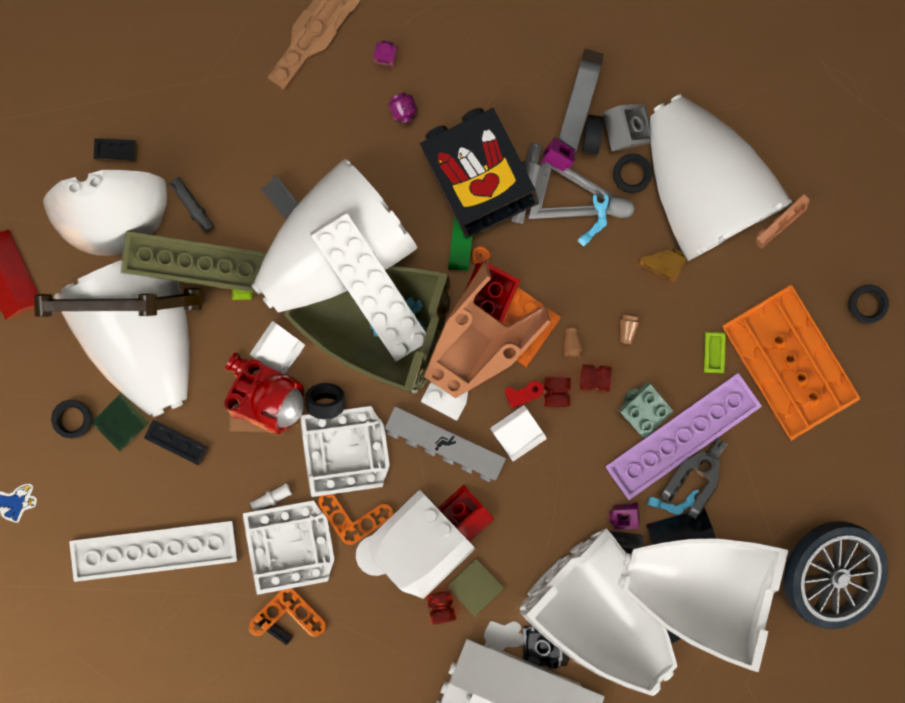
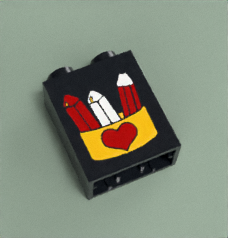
M483 108L473 109L462 117V123L450 129L446 126L435 127L425 135L426 140L420 143L425 159L465 239L539 204L536 189L494 108L484 111Z

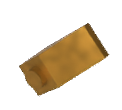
M673 249V251L665 250L642 257L638 263L674 282L687 259L683 257L684 254Z

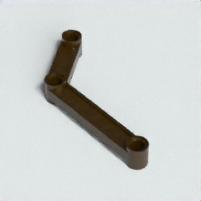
M201 288L183 289V294L157 297V294L154 293L138 294V299H53V294L34 295V312L36 317L53 316V312L138 311L139 316H156L157 310L177 307H184V310L202 309Z

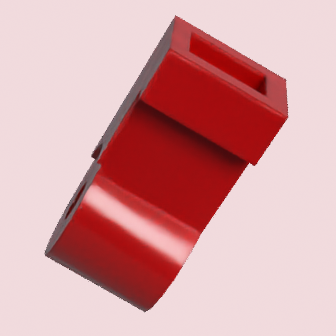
M531 381L526 387L514 391L512 386L506 388L504 393L512 409L541 397L544 393V386L539 381Z

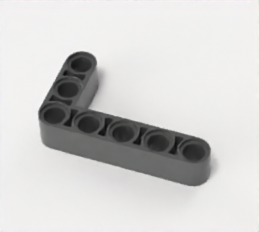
M586 48L582 55L559 137L560 141L575 149L573 157L576 155L604 56L603 53Z

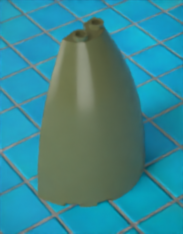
M392 266L385 270L405 301L409 297H412L415 303L417 300L421 301L423 307L415 316L423 321V326L427 328L423 345L397 362L380 337L373 335L370 322L349 291L320 302L284 311V316L304 336L322 351L348 368L381 383L415 394L418 392V387L422 388L427 381L423 375L446 323L444 313L448 312L450 306V296H448L447 289H450V279L448 274L417 268Z

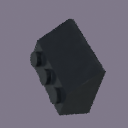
M705 508L696 519L684 513L646 524L651 545L687 539H716Z

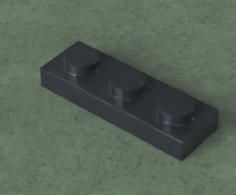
M152 420L144 436V439L196 465H200L208 449L207 446L155 420Z

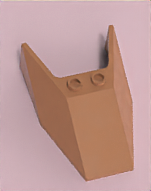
M486 262L483 263L447 318L423 375L454 398L459 397L510 367L551 323L548 308L545 305L510 325H504L473 302L475 296L491 279Z

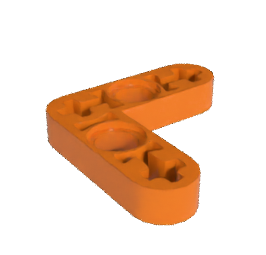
M334 494L322 495L318 500L323 513L341 540L347 545L357 543L381 527L393 516L392 507L388 504H381L355 522H352ZM324 497H332V506L335 508L338 505L340 509L333 511L329 515L327 511L331 509L328 505L323 506L322 504ZM380 508H388L390 511L388 513L389 517L387 519L381 517L378 519L381 523L377 525L376 520L371 514L374 512L375 516L381 513ZM336 513H342L345 517V521L341 525L333 521V516ZM366 518L371 519L373 522V527L370 530H364L361 526L362 521ZM358 524L359 530L362 533H364V535L360 536V534L357 533L356 535H354V541H351L350 539L346 540V531L349 530L350 532H353L354 530H356L354 525Z
M291 588L281 590L248 625L252 635L261 636L287 611L311 636H320L326 627L323 619ZM283 593L286 595L290 593L292 595L290 599L293 603L296 600L299 601L292 610L289 608L292 604L289 601L284 602L282 600L284 598ZM271 606L278 609V615L274 618L267 614V609ZM304 607L307 610L306 617L299 618L296 615V609ZM263 614L264 618L271 623L268 624L266 621L261 626L262 631L259 629L255 631L253 629L255 626L253 622L259 623L263 619L260 615ZM310 615L314 617L311 619L314 624L320 623V632L318 630L312 631L313 625L310 622L304 623Z

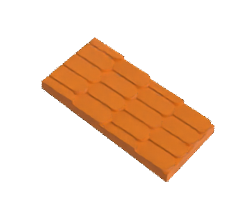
M792 284L722 326L726 336L790 441L860 400L858 393Z

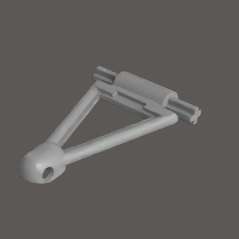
M530 143L527 159L522 164L536 189L539 204L531 207L528 219L598 215L595 205L542 208L551 169L592 194H596L602 200H604V194H607L609 200L607 209H605L606 215L621 219L632 216L635 206L631 200L613 195L572 169L566 168L563 172L558 168H554L548 162L542 163L541 166L538 165L542 145ZM526 210L513 216L511 221L523 224Z

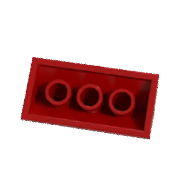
M10 230L0 232V309L5 320L33 308L34 295L39 294Z

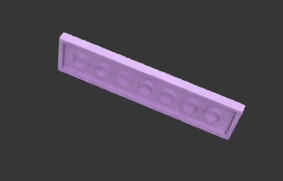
M737 373L606 465L605 468L626 498L630 500L758 410L762 405L740 374Z

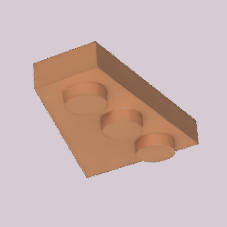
M803 194L783 214H779L772 221V225L768 228L764 227L757 234L756 243L762 249L805 212L810 199Z

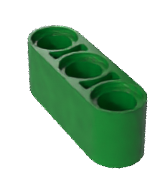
M455 217L448 269L468 271L473 236L465 239Z

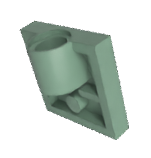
M648 382L640 389L636 388L629 391L624 398L625 403L618 409L643 439L648 437L674 412Z

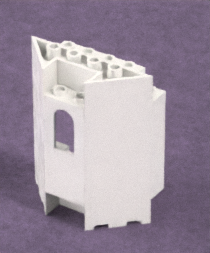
M466 639L457 663L453 662L448 674H451L449 682H444L440 693L444 694L442 700H437L436 703H603L605 696L583 688L581 683L498 648L493 646L487 648Z

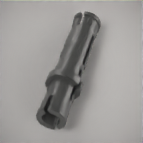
M177 177L169 183L188 209L191 219L198 223L203 233L205 234L212 230L214 224L205 214V209L200 207L181 178Z

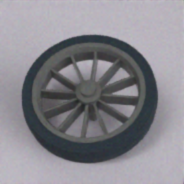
M844 521L820 525L807 533L797 543L789 556L784 573L786 597L800 617L817 627L840 629L853 625L871 612L884 592L888 579L886 552L879 540L861 526ZM842 540H850L841 556ZM834 542L832 563L824 547ZM858 544H860L863 551L851 559ZM821 552L826 563L820 560L816 564L812 560ZM867 559V568L853 569ZM809 565L823 571V574L806 576ZM866 575L862 586L851 581V577ZM820 581L805 592V583ZM849 583L860 588L853 599L846 588ZM840 589L848 602L839 607ZM820 592H822L815 606L813 607L810 604L809 600H811ZM831 595V610H823Z

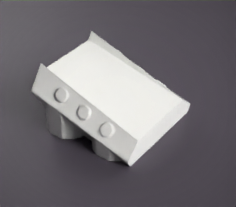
M272 321L250 355L263 365L285 374L290 369L294 360L301 354L305 344Z
M524 405L490 428L512 461H515L547 439Z

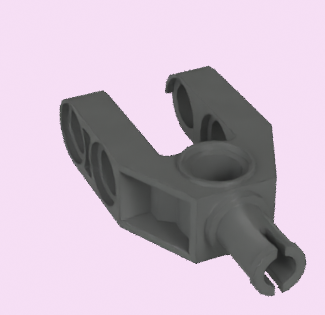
M716 438L708 452L702 451L684 461L663 491L661 497L671 502L691 471L697 472L701 477L708 479V482L702 493L698 494L694 505L687 513L696 519L717 489L720 468L718 458L728 444L724 441L721 444V439ZM707 462L711 465V469L703 471L700 465Z

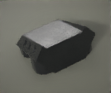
M533 626L523 627L524 660L538 666H547L550 669H557L559 666L568 665L569 656L547 640Z

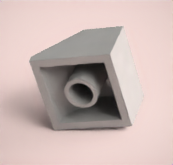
M645 103L619 105L602 112L612 151L627 150L651 144L650 119Z

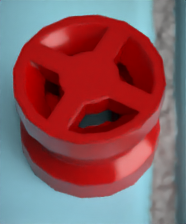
M235 352L224 369L234 372V375L237 377L249 360L240 358L239 354Z

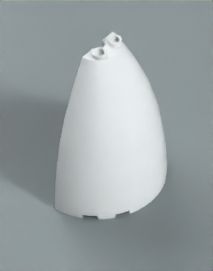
M681 94L673 97L668 105L665 106L662 103L653 109L655 113L650 116V135L655 179L670 226L687 262L793 203L776 176L754 149L731 127L709 111L683 97Z
M344 159L314 186L294 208L272 242L256 279L251 285L258 295L260 293L265 295L263 301L269 308L274 307L277 312H282L320 302L348 291L310 234V232L345 210L385 270L417 249L415 242L400 224L401 222L393 211H388L389 208L382 197L348 160Z
M100 170L89 173L87 180L84 182L78 181L76 177L60 181L45 195L43 203L50 222L69 244L90 254L115 256L123 254L124 237L127 231L148 235L156 232L163 220L165 208L167 207V184L165 179L147 172Z
M122 260L79 278L77 285L74 283L68 284L60 290L62 294L56 293L54 298L138 299V294L154 293L157 294V297L181 294L177 281L120 273ZM184 307L157 310L156 316H139L138 311L62 312L71 331L94 365L124 396L149 416H159L165 413L163 409L169 406L175 409L183 405L182 401L187 400L190 342Z
M606 528L591 535V539L584 543L582 541L570 550L571 555L560 558L529 590L527 593L529 597L523 600L520 605L522 610L520 614L547 640L578 664L619 685L654 696L660 691L662 680L667 681L673 676L677 662L667 629L646 613L622 589V586L618 585L622 573L625 574L627 567L624 565L626 552Z
M687 539L659 543L633 549L631 554H626L624 565L627 567L625 574H621L618 585L622 586V589L646 613L687 643L727 662L759 672L769 632L765 630L773 594L779 591L788 550L758 543L725 539Z

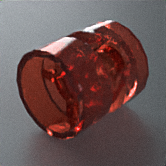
M583 364L580 390L592 391L594 388H597L600 392H609L612 367L599 366L596 369L594 365Z
M545 377L544 389L547 393L544 395V406L570 407L571 395L567 391L571 389V378Z
M451 591L431 594L425 597L427 608L431 609L429 612L431 625L456 620L455 610L451 607L453 603Z

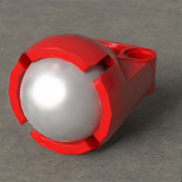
M254 359L248 361L240 371L227 394L224 405L231 417L240 418L270 433L281 434L282 431H286L300 418L304 408L303 385L295 378L269 368ZM259 370L258 373L252 374L253 371ZM235 404H239L237 408L232 409Z

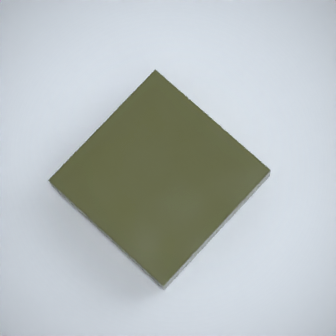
M477 558L447 585V588L474 617L504 589Z

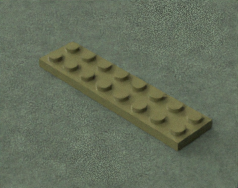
M127 231L124 237L120 273L257 293L251 285L254 283L267 253Z

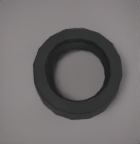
M588 115L582 148L583 153L599 154L604 126L603 116Z
M635 153L626 154L621 157L613 170L615 184L619 189L627 193L640 192L646 188L652 177V168L648 160L642 155ZM627 162H637L644 169V178L637 185H629L621 178V168Z
M864 285L850 295L848 301L849 312L858 322L864 324L875 323L887 314L889 299L885 291L880 287ZM870 292L879 298L880 309L875 315L865 316L859 312L857 300L860 295Z
M320 383L314 385L307 390L305 395L307 412L318 419L337 417L345 408L344 391L335 384ZM324 398L335 400L334 402L327 404L315 402L319 399Z
M62 401L52 412V427L62 437L79 438L86 434L91 427V411L80 401ZM70 407L79 409L83 414V424L76 431H67L60 424L61 413Z

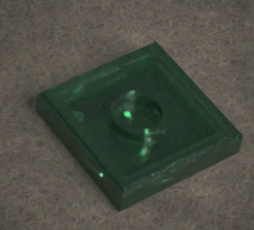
M121 394L91 422L120 452L149 424Z

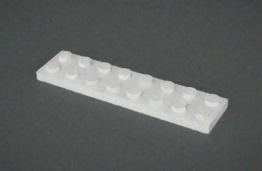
M345 210L310 232L312 238L394 360L397 362L421 347L426 336L424 328L347 211Z
M233 521L69 541L74 582L238 561Z

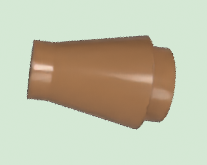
M622 314V318L619 319L620 343L632 344L639 325L638 316Z
M577 328L565 329L563 354H565L566 359L580 358L583 350L577 334Z

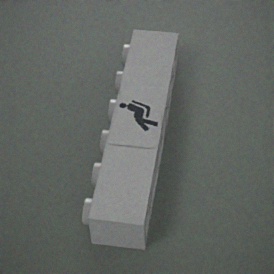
M394 407L384 428L388 430L387 435L395 439L401 436L407 439L406 444L417 448V445L425 448V453L434 457L436 453L444 456L443 461L454 465L455 462L462 465V470L470 474L474 470L481 474L479 478L491 482L492 479L497 480L506 458L397 407Z

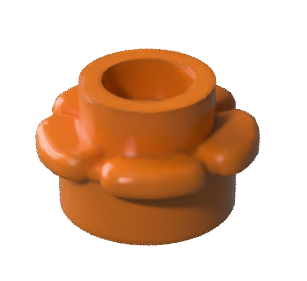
M482 245L473 248L471 251L472 262L474 264L488 263V259L491 257L490 251Z

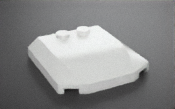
M372 406L345 409L340 415L331 419H318L310 414L300 416L311 497L383 487V482L390 466L384 424L378 418Z
M421 490L411 497L368 539L373 561L401 591L422 599L476 549Z
M314 500L242 513L257 595L327 582L329 580L334 562V554L328 520Z

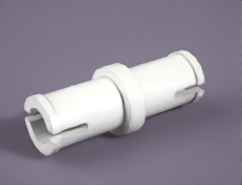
M285 483L273 491L265 492V495L251 501L250 504L254 511L263 510L270 505L275 506L276 502L292 495L288 484Z

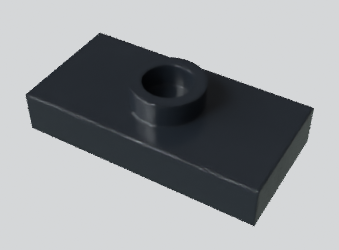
M94 138L93 159L135 161L136 141Z

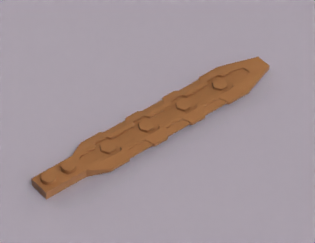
M313 0L307 10H304L294 23L291 45L267 77L268 80L285 90L307 58L326 50L336 36V31L349 13L354 11L360 0Z

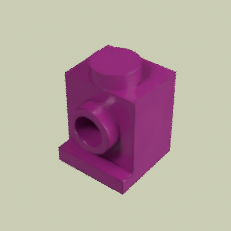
M385 40L382 43L377 42L373 57L374 62L394 67L398 46H394L393 42Z
M554 137L545 148L541 163L545 164L548 162L554 168L564 172L566 168L570 169L575 161L573 158L575 149Z
M638 503L613 506V511L609 512L610 523H614V530L639 529Z

